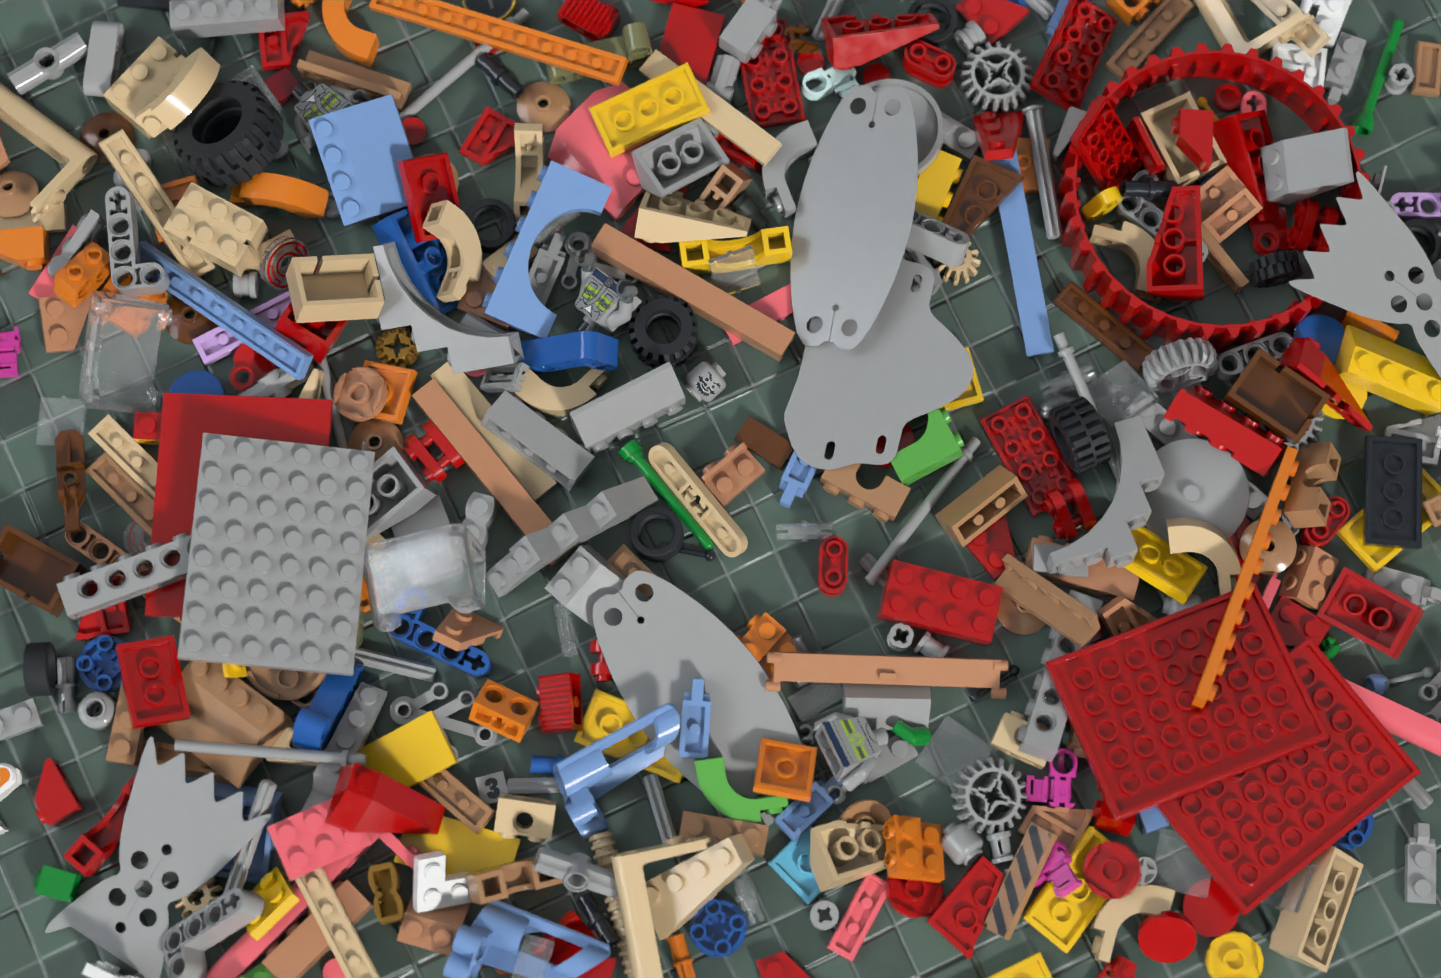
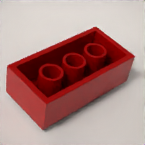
M893 560L888 566L876 619L895 624L902 623L918 630L929 631L930 633L986 646L992 641L1003 587Z

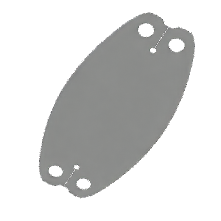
M865 85L853 87L844 96L833 113L809 165L795 215L791 245L792 259L790 261L793 316L797 334L804 345L819 346L823 342H833L837 348L853 349L864 339L875 322L898 273L913 222L918 181V146L915 117L910 97L903 87H888L883 92L873 91L870 86ZM856 98H863L866 102V108L860 114H853L850 110V105ZM893 99L898 100L901 104L900 111L894 116L887 115L885 113L886 103ZM871 121L875 122V126L873 128L869 127V123ZM834 305L839 306V309L837 311L832 310V307ZM814 316L820 317L823 321L822 329L817 333H811L807 329L808 320ZM848 319L855 320L858 325L857 331L852 336H845L841 331L842 324Z
M644 571L633 572L623 581V588L615 595H604L593 606V623L599 645L613 680L635 719H638L667 702L674 704L680 714V728L674 741L665 745L664 756L680 773L701 790L694 759L700 758L679 757V743L684 693L692 692V679L694 677L704 678L703 693H709L711 701L708 757L723 755L727 781L738 793L749 797L768 795L753 792L761 737L802 745L794 723L778 692L765 691V681L770 680L743 643L700 603L671 583L652 573ZM644 583L649 584L653 589L652 598L646 602L638 600L635 595L638 585ZM610 608H617L622 613V621L616 626H610L604 620L605 612ZM640 616L645 619L642 624L637 622V618ZM653 723L642 729L651 741L655 739ZM787 798V799H788V803H789V802H793V801L795 800V799H789V798ZM760 813L762 822L751 823L769 826L774 823V819L780 813Z

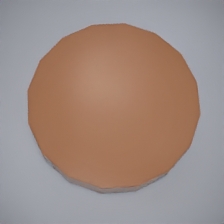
M359 366L340 376L333 392V400L339 413L347 419L356 422L370 420L379 414L386 404L388 396L387 384L383 377L369 367Z

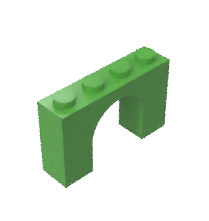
M945 407L929 412L928 425L923 436L917 442L898 451L891 461L903 485L907 486L963 456L961 447L964 446V443L958 431L951 432L948 423L952 421Z

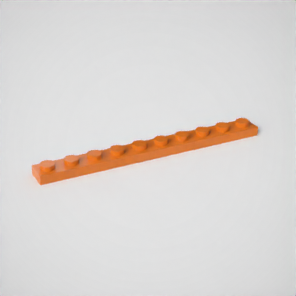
M371 0L369 8L372 11L617 86L620 85L628 64L626 57L439 0Z
M1287 446L1282 456L1195 693L1192 705L1203 709L1207 700L1212 702L1218 688V685L1213 684L1216 674L1222 676L1227 663V659L1223 658L1226 649L1231 651L1237 634L1232 633L1235 624L1240 625L1246 611V609L1241 607L1244 598L1249 600L1255 586L1254 583L1250 582L1253 574L1258 575L1264 562V559L1260 558L1262 549L1268 550L1273 534L1268 533L1271 524L1277 525L1282 512L1281 509L1277 508L1280 500H1286L1291 485L1286 484L1288 477H1294L1300 461L1295 460L1298 450Z

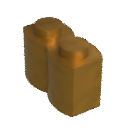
M391 862L370 866L368 881L371 890L375 894L374 912L378 921L383 925L402 922L407 907L403 896L399 893L401 889V876L397 867Z

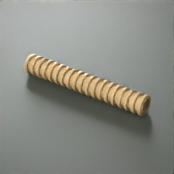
M606 831L592 835L588 840L589 843L593 844L591 851L595 852L593 859L597 860L598 864L596 865L614 871L611 856L617 854L618 850L614 849L616 842L612 841L611 838L614 836L613 832ZM618 895L616 898L606 896L605 903L609 904L607 911L608 913L611 912L612 915L609 918L614 923L612 928L616 930L617 936L621 939L620 943H617V948L621 949L619 956H623L624 961H621L622 966L625 965L626 968L624 974H627L628 978H633Z

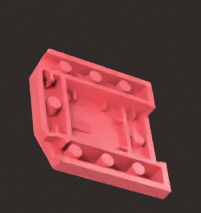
M621 82L619 86L611 85L594 91L556 129L548 153V160L550 162L552 160L612 187L603 210L616 222L635 204V200L645 191L641 188L632 151L673 131L666 132L611 158L589 108L629 90L630 88L624 82Z

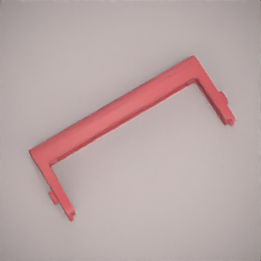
M1273 573L1272 577H1270L1262 594L1268 610L1281 582L1276 579L1278 575L1276 573ZM1346 680L1390 734L1441 757V723Z
M367 832L372 845L378 839H381L414 870V855L422 853L413 844L407 847L394 833ZM371 846L324 866L323 868L332 885ZM296 882L292 887L300 900L258 941L246 931L207 971L205 978H240L244 976L265 955L266 950L277 942L310 909Z

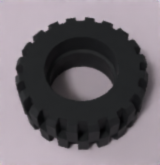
M235 80L225 81V84L216 83L212 85V88L195 109L175 127V150L181 160L205 184L226 188L227 185L234 187L238 186L242 181L246 183L252 180V176L261 174L264 171V167L272 163L275 159V152H279L281 147L280 140H283L284 123L277 109L257 86L246 81L238 80L236 82ZM234 129V131L231 134L224 138L230 131Z

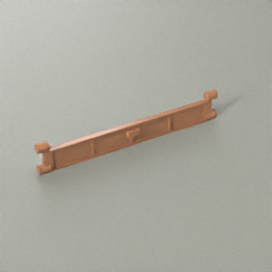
M767 652V663H774L773 680L765 681V691L780 692L781 681L991 688V699H1006L1007 695L1006 688L999 687L1000 671H1008V660Z

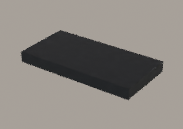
M1366 435L1364 437L1363 546L1416 550L1422 548L1423 439Z

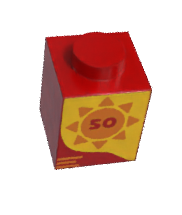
M135 411L133 439L139 445L159 446L162 412Z

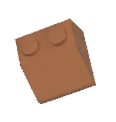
M412 895L396 941L450 956L453 951L452 945L456 933L462 924H466L472 903L417 913L413 909Z

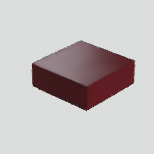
M287 67L264 80L279 105L294 97L293 90L299 85Z

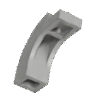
M808 120L790 126L775 138L781 142L782 147L762 169L764 197L767 199L775 196L773 197L774 206L778 213H783L785 220L794 217L796 214V206L787 186L785 173L792 163L814 154L817 148V142Z

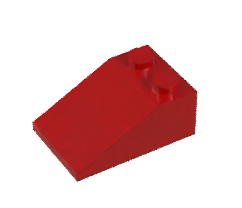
M318 264L317 267L315 268V270H314V272H313V275H316V271H317V268H318L319 264ZM290 302L279 317L275 329L313 354L312 359L321 364L350 320L296 323L292 302Z
M1344 567L1316 616L1397 660L1425 611L1410 601Z

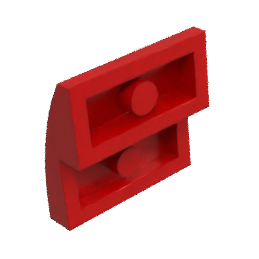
M1137 116L1131 120L1126 131L1142 160L1145 170L1148 171L1150 176L1156 174L1158 179H1161L1165 174L1166 166L1141 118Z

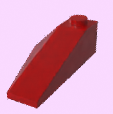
M932 13L898 14L895 16V19L881 17V14H872L871 19H856V14L821 18L828 59L833 68L839 70H849L853 66L863 65L939 29V23Z
M1265 110L1235 114L1213 122V137L1227 161L1226 165L1232 169L1263 207V209L1256 213L1259 221L1278 218V203L1267 201L1261 155L1262 147L1273 144Z
M1200 185L1174 186L1171 188L1163 218L1154 240V246L1146 264L1147 294L1175 302L1204 301Z
M1310 337L1294 338L1278 360L1281 362L1278 367L1282 369L1284 366H1287L1329 394L1331 397L1326 402L1327 406L1358 430L1371 431L1373 428L1372 424L1327 355L1319 350L1320 344Z
M352 763L341 768L325 823L350 833L377 832L384 834L436 835L439 833L445 807L378 771Z

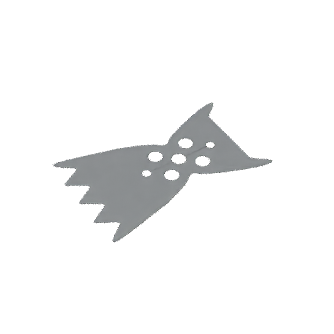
M1356 172L1357 182L1363 198H1336L1346 225L1320 224L1330 251H1304L1303 254L1313 272L1314 278L1289 281V284L1306 294L1363 317L1388 323L1410 324L1420 347L1441 377V280L1436 278L1427 255L1409 228L1373 185L1361 173ZM1412 267H1419L1424 273V279L1419 284L1412 283L1408 277V272ZM1386 271L1393 272L1394 279L1392 281L1385 279ZM1422 293L1428 294L1432 299V306L1426 311L1421 310L1416 304L1417 296ZM1396 295L1404 297L1407 302L1405 311L1401 313L1394 311L1391 306V300ZM1429 320L1436 321L1440 326V333L1436 337H1429L1425 333L1424 326Z
M150 737L143 751L124 815L119 849L120 872L117 875L102 880L67 906L48 924L45 933L72 927L143 974L144 978H160L165 956L163 939L169 927L167 907L170 902L187 896L215 876L270 820L271 814L243 821L242 791L222 801L215 802L214 773L211 772L193 782L186 783L185 754L181 753L164 764L158 765L153 737ZM168 844L172 847L170 855L162 853L163 845ZM136 851H142L148 857V864L143 869H137L131 863V856ZM167 871L175 872L178 875L179 883L174 889H167L162 884L161 878ZM147 880L151 883L152 893L149 897L142 898L137 895L135 886L138 881ZM114 888H120L126 894V900L121 906H115L109 901V893ZM146 908L154 910L157 915L156 923L150 927L144 926L140 921V913ZM118 922H123L126 925V930L123 933L116 931L115 926Z

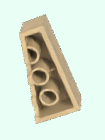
M742 833L724 839L645 882L654 930L660 941L676 934L688 920L692 919L707 902L711 901L726 884H729L755 859Z

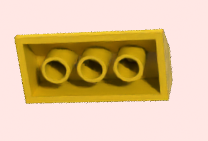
M1346 326L1334 367L1344 382L1426 416L1441 412V377L1426 356L1354 326Z

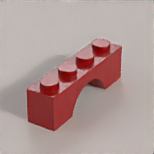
M137 772L122 788L118 800L104 818L92 829L82 834L64 854L63 857L83 875L93 877L120 846L124 815Z

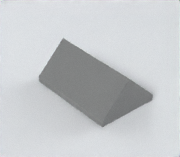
M700 117L632 151L641 188L660 198L715 171L722 164L730 162Z
M843 683V714L853 716L854 718H865L871 730L884 728L886 731H891L898 720H901L910 727H925L928 729L931 707L929 686Z

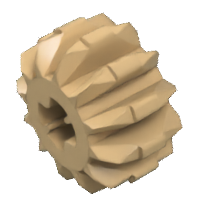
M970 241L962 265L952 267L935 259L933 260V263L939 265L936 268L939 274L945 273L943 276L944 282H947L949 278H953V285H958L959 278H961L966 284L970 280L969 276L975 277L977 275L976 267L980 266L981 260L975 258L978 256V249L969 250L972 244Z
M212 877L195 891L181 898L182 901L175 905L177 910L185 908L181 915L183 918L189 917L220 897L215 894L223 889L222 886L216 885L212 887L216 880L215 877ZM196 891L205 895L201 898V904L193 902V899L197 897Z

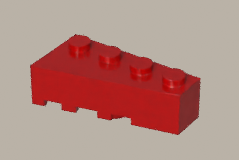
M1201 384L1180 389L1163 416L1170 422L1174 418L1185 423L1184 430L1192 435L1207 436L1209 445L1224 452L1229 449L1232 451L1231 457L1262 476L1271 474L1288 446L1282 442L1284 440L1282 436L1271 430L1266 432L1259 427L1260 422L1249 415L1243 417L1236 412V406L1226 400L1219 401L1212 396L1213 391Z

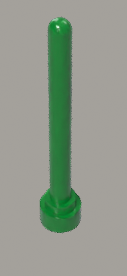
M1400 18L1393 22L1362 112L1353 118L1351 126L1354 127L1355 134L1369 136L1372 133L1375 125L1372 114L1404 26V21Z
M636 439L628 442L618 452L625 462L629 461L638 467L700 544L707 550L711 549L714 545L712 539L642 456L644 453L641 450L643 447Z

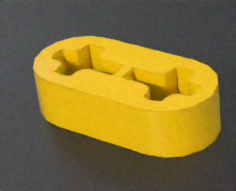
M1116 186L1103 190L1082 207L1081 211L1086 222L1089 223L1102 218L1116 207L1123 198Z

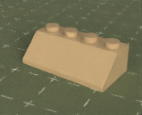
M1330 846L1295 874L1290 880V888L1285 902L1281 906L1280 916L1276 928L1272 932L1269 948L1284 957L1327 973L1364 865L1338 848Z

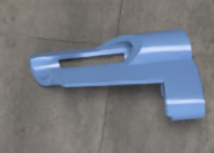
M667 702L553 765V773L563 796L565 808L584 841L588 840L592 835L603 832L609 826L595 800L662 758L665 745L671 743L677 737L680 728V714L674 704ZM652 723L654 724L655 739L611 764L607 763L601 752L602 750Z
M497 900L489 902L470 927L464 924L460 926L453 941V951L445 964L443 976L448 978H476L482 964L525 978H576L605 960L611 954L609 944ZM532 932H544L580 946L583 949L556 965L521 951L519 947L523 935Z

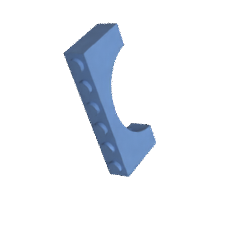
M552 160L549 167L543 165L537 180L542 183L538 192L532 190L526 206L531 207L527 217L521 215L515 231L519 232L515 243L510 241L504 253V256L508 258L504 268L498 267L493 282L497 283L493 293L487 292L481 306L486 308L485 316L538 339L548 337L557 314L547 309L538 300L532 289L528 273V262L532 245L540 232L549 223L563 215L574 212H588L600 216L612 190V187Z

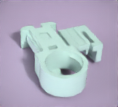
M831 67L826 71H823L822 68L811 71L803 78V95L809 100L819 101L833 93V89H835V94L839 93V96L844 98L853 87L859 85L856 81L857 72L854 67L849 70H839ZM811 80L822 82L812 90H809L806 86V83Z

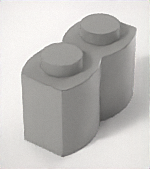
M474 492L467 501L466 519L458 530L457 541L462 552L481 556L489 542L488 530L496 519L497 506L494 497Z

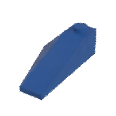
M408 208L392 214L371 226L380 245L395 241L401 263L411 282L431 305L442 314L457 308V301L444 303L436 298L447 271L445 261L447 258L446 250L442 247L439 239L416 243Z

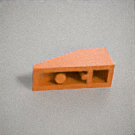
M43 226L0 230V259L27 270L42 269V266H46L50 260L49 233Z

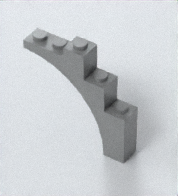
M395 241L373 247L382 292L385 298L384 305L377 318L381 325V330L411 325V338L414 345H416L417 352L443 347L448 348L447 360L452 367L453 374L514 364L524 359L519 332L494 333L480 331L450 319L431 305L411 282L401 263Z
M1140 415L1115 422L1110 432L1117 465L1116 489L1111 505L1103 518L1086 535L1071 545L1049 554L1046 565L1050 574L1055 572L1060 574L1068 573L1075 569V566L1082 564L1091 566L1100 562L1102 558L1107 568L1112 566L1121 568L1133 562L1138 547L1130 529H1139L1148 521L1152 510L1144 492H1151L1157 489L1165 475Z
M644 476L606 489L585 506L563 513L547 528L525 535L509 549L510 553L485 573V576L499 598L505 596L527 578L561 555L610 527L636 516L640 511L654 504L658 498Z

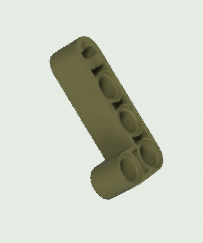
M643 22L626 25L622 29V36L584 44L626 57L628 64L625 70L641 67L652 55L647 27ZM546 64L551 84H563L591 78Z

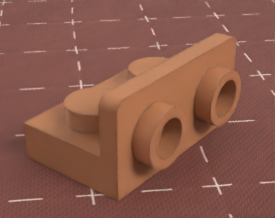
M744 442L739 446L733 444L724 452L725 458L719 463L713 461L702 471L704 475L701 477V481L722 507L726 506L765 473V469L748 451V446Z

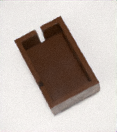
M1259 348L1224 398L1295 445L1299 443L1313 421L1311 420L1317 417L1331 396L1287 366H1284L1279 373L1276 372L1275 369L1281 362Z
M6 523L0 533V550L5 553L3 558L0 557V586L58 618L64 609V604L57 584L64 582L63 578L73 573L83 575L87 569L73 559Z

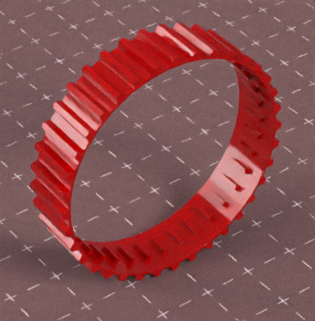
M1199 43L1194 52L1184 53L1180 47H1174L1169 56L1164 59L1158 58L1155 54L1148 56L1144 67L1140 70L1133 66L1128 67L1119 84L1110 81L1103 91L1102 96L1108 98L1115 111L1120 102L1126 98L1131 99L1135 93L1146 88H1152L1155 84L1177 79L1211 78L1250 86L1273 97L1291 109L1310 127L1314 134L1347 128L1354 182L1340 186L1341 197L1350 199L1363 198L1357 182L1356 172L1361 173L1370 182V174L1363 173L1360 169V162L1365 157L1364 150L1354 148L1351 140L1356 131L1353 126H1344L1338 117L1343 110L1340 105H1329L1323 98L1325 89L1321 85L1312 88L1304 81V71L1298 69L1291 73L1287 69L1282 68V59L1279 57H1274L1270 62L1261 59L1258 56L1257 49L1250 48L1246 54L1234 52L1232 44H1224L1221 51H1209L1205 43ZM1093 99V101H1092L1091 104L1089 105L1088 110L1090 109V107H1091L1092 104L1094 103L1095 99ZM1072 142L1070 143L1060 170L1063 176L1056 191V197L1063 200L1059 208L1061 223L1065 224L1066 227L1060 240L1062 247L1071 248L1073 257L1069 265L1072 270L1082 271L1086 278L1082 285L1085 292L1095 290L1097 295L1102 298L1100 305L1106 310L1112 308L1120 315L1119 321L1125 326L1132 323L1141 328L1142 338L1148 340L1152 335L1164 338L1165 345L1170 342H1176L1179 339L1186 340L1189 337L1193 339L1202 338V340H1208L1214 346L1217 353H1224L1232 344L1238 343L1242 346L1256 341L1261 336L1264 338L1279 333L1284 327L1293 330L1307 314L1312 315L1323 303V300L1305 294L1303 296L1305 298L1304 301L1298 303L1295 300L1286 311L1280 314L1273 312L1267 319L1258 321L1252 319L1246 324L1226 323L1225 325L1192 322L1171 316L1146 304L1130 293L1109 273L1107 267L1096 255L1095 248L1084 231L1086 226L1084 222L1082 223L1079 213L1081 200H1077L1076 193L1081 182V178L1076 177L1077 169L1080 170L1083 161ZM1341 213V219H1343V225H1346V221H1345V218H1344V216H1343V213Z

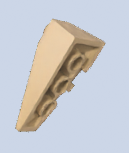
M677 190L662 198L646 191L639 207L634 237L648 243L747 237L752 219L723 208L710 209L706 206V202L700 199L695 200V202L684 199L683 193Z
M836 820L811 829L810 867L820 892L848 884L887 869L884 865V855L886 853V840L883 838L882 833L884 825L871 824V822H861L860 824L846 823V821Z

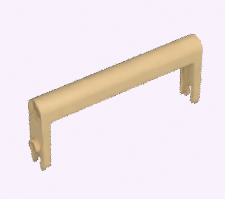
M1194 0L1221 49L1224 44H1232L1234 52L1246 54L1250 48L1258 50L1259 56L1279 42L1284 44L1295 37L1294 33L1315 19L1314 15H1310V13L1304 14L1301 10L1249 41L1226 0Z
M0 82V119L64 166L30 203V206L33 208L31 210V215L34 217L32 221L37 223L55 206L58 207L64 202L66 195L94 167L98 154Z
M708 835L685 840L683 836H674L667 838L665 844L626 851L611 856L633 978H663L643 865L661 859L707 849L706 843L711 842Z

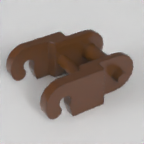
M798 24L797 26H788L783 30L784 35L790 38L788 43L790 49L797 50L801 54H809L811 51L812 54H816L819 51L818 44L810 43L802 38L804 33L806 36L812 34L811 26Z

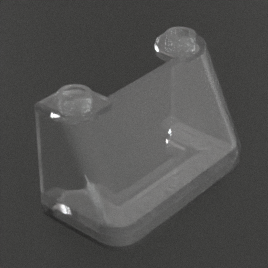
M103 291L92 292L79 381V399L86 408L135 413V411L154 412L155 407H159L161 393L156 391L154 376L161 330L164 331L166 326L171 325L172 309H169L167 303Z
M448 524L366 545L364 572L372 621L380 632H390L398 628L402 622L400 615L402 613L449 603L461 613H471L474 610L485 608L486 551L466 526Z

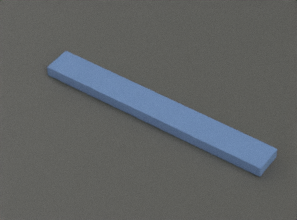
M1016 150L1012 159L990 161L1021 175ZM1021 182L999 205L1026 354L1027 358L1055 352L1023 183Z
M139 242L141 263H158L169 276L170 285L167 291L297 380L305 378L314 356L313 354L148 242ZM153 274L150 279L157 282L161 274Z

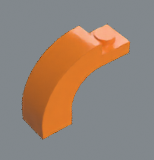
M323 0V20L336 49L350 61L371 68L380 46L377 34L359 29L348 20V10L352 0Z
M262 172L259 175L255 174L252 176V180L246 183L242 181L238 186L231 187L229 202L238 207L255 205L276 207L292 212L304 219L321 218L325 214L329 191L297 178Z

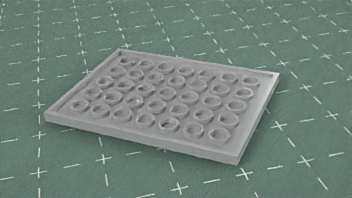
M203 433L177 659L353 676L375 452Z

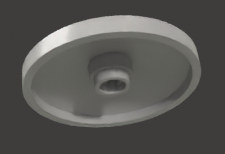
M882 79L866 84L865 86H870L876 92H883L888 87H903L910 97L915 117L918 175L921 174L934 162L943 144L944 124L938 104L925 89L909 81ZM856 98L850 105V110L853 114H860L866 108V102L863 98ZM895 99L888 101L885 105V113L889 116L896 115L901 109L900 102ZM871 121L869 123V127L873 128L875 126V122Z
M1182 439L1169 443L1157 450L1156 453L1165 475L1157 489L1151 492H1144L1152 510L1145 524L1147 529L1168 542L1166 519L1188 517L1206 521L1220 529L1230 538L1243 522L1249 505V484L1241 464L1231 457V453L1228 450L1226 452L1218 450L1209 445L1207 440Z

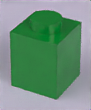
M43 865L42 870H38L34 879V887H36L34 893L72 903L76 900L83 876Z

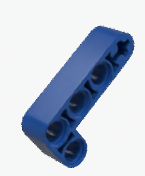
M579 331L521 342L524 359L519 362L530 366L529 369L535 374L588 366L603 371L616 370L618 368L619 341L599 332Z
M416 588L406 590L402 594L388 622V631L391 636L399 643L473 678L482 679L488 676L491 672L492 664L487 654L480 649L469 646L468 649L461 650L455 659H448L445 656V652L449 647L436 641L429 647L420 645L422 636L425 634L434 635L436 629L422 622L429 607L424 593ZM412 597H420L422 604L417 609H409L408 601ZM400 622H407L409 624L407 633L403 635L396 634V625ZM466 655H468L469 659L476 662L482 658L485 666L483 668L478 667L475 671L473 665L465 660Z
M354 661L353 676L327 674L309 708L302 707L296 718L293 729V746L307 750H325L361 680L365 667L363 664Z

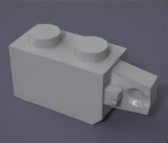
M746 0L720 35L719 47L744 64H747L751 57L755 59L763 47L761 43L766 36L770 38L778 26L776 16L783 0Z

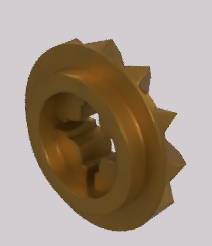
M397 327L386 329L378 336L375 348L381 363L407 368L416 361L420 352H417L416 345H414L411 338L412 331L409 328ZM397 337L399 338L401 345H406L405 348L400 349V353H398V358L395 354L394 349L389 348L390 346L395 345Z

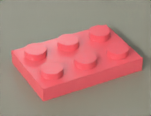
M332 798L267 827L290 882L372 845L367 832L350 833L325 823Z

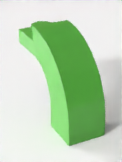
M723 755L707 757V759H694L701 790L707 800L724 815L739 821L762 822L760 810H765L766 814L783 812L782 807L788 806V799L773 795L749 797L735 791L727 781Z

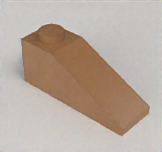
M733 162L722 164L698 199L705 201L706 206L710 209L723 208L729 210L753 178Z

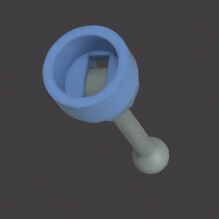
M1425 667L1420 672L1388 679L1383 674L1375 673L1366 676L1365 684L1368 690L1383 695L1388 691L1390 684L1423 676L1431 678L1434 671L1430 667Z

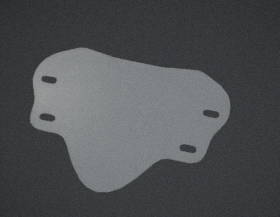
M902 259L896 278L875 322L864 339L853 349L837 348L833 342H823L819 346L805 345L799 375L784 413V421L791 446L798 457L806 464L824 470H833L855 463L887 464L897 454L902 429L907 422L948 404L958 398L968 388L973 378L972 361L960 341L931 313L929 304L935 279L933 272L927 266ZM919 274L922 277L920 289L914 293L911 290L913 277ZM834 305L832 307L833 311H837L839 309L838 305ZM814 316L811 318L809 332L817 333L822 329L823 321L820 317ZM852 319L846 320L841 327L842 333L845 336L854 335L858 328L857 322ZM883 435L886 437L885 449L882 454H878L876 452L879 436ZM829 441H833L835 443L832 459L827 460L824 456L826 446Z

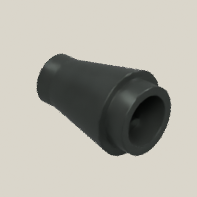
M744 193L729 208L731 212L752 219L750 227L757 232L770 222L751 196L747 197Z

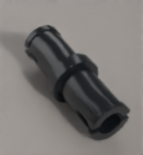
M487 52L482 53L477 58L475 66L491 78L492 84L495 86L499 85L513 100H516V98H519L524 93L525 86L509 73L510 70L506 66L498 64Z
M1146 178L1144 181L1122 180L1120 194L1123 198L1143 197L1145 200H1152L1154 197L1169 198L1171 188L1178 186V184L1173 180L1155 181L1153 178Z
M586 893L579 897L580 899L576 901V904L588 920L587 926L589 929L596 933L600 941L609 944L610 949L617 946L616 943H620L621 939L610 925L608 914L602 912L593 894Z

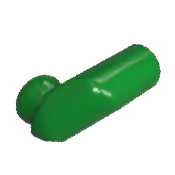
M1334 636L1321 641V645L1324 648L1322 652L1331 662L1340 651V643L1337 644Z
M898 720L891 730L912 746L926 745L932 739L931 732L927 728L910 727L901 720Z

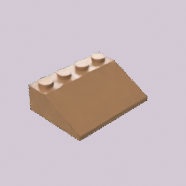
M190 661L182 670L191 715L190 719L157 726L175 740L182 739L272 747L293 719L239 678H225L222 665L219 663ZM191 752L238 789H240L263 759L260 757Z

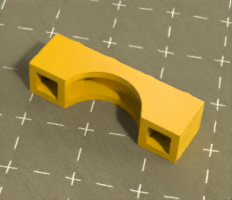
M788 226L761 229L751 236L736 240L716 241L708 239L679 242L681 267L695 275L790 262L792 259V246Z

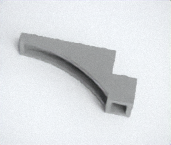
M361 682L325 751L342 752V750H350V753L361 754L375 720L387 698V691ZM318 763L313 775V789L302 811L333 797L341 768H343L341 764Z

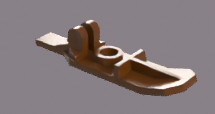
M72 429L60 431L55 438L56 494L58 502L64 508L66 533L80 531V507L86 499L84 437L77 430ZM69 478H75L73 482L67 483Z

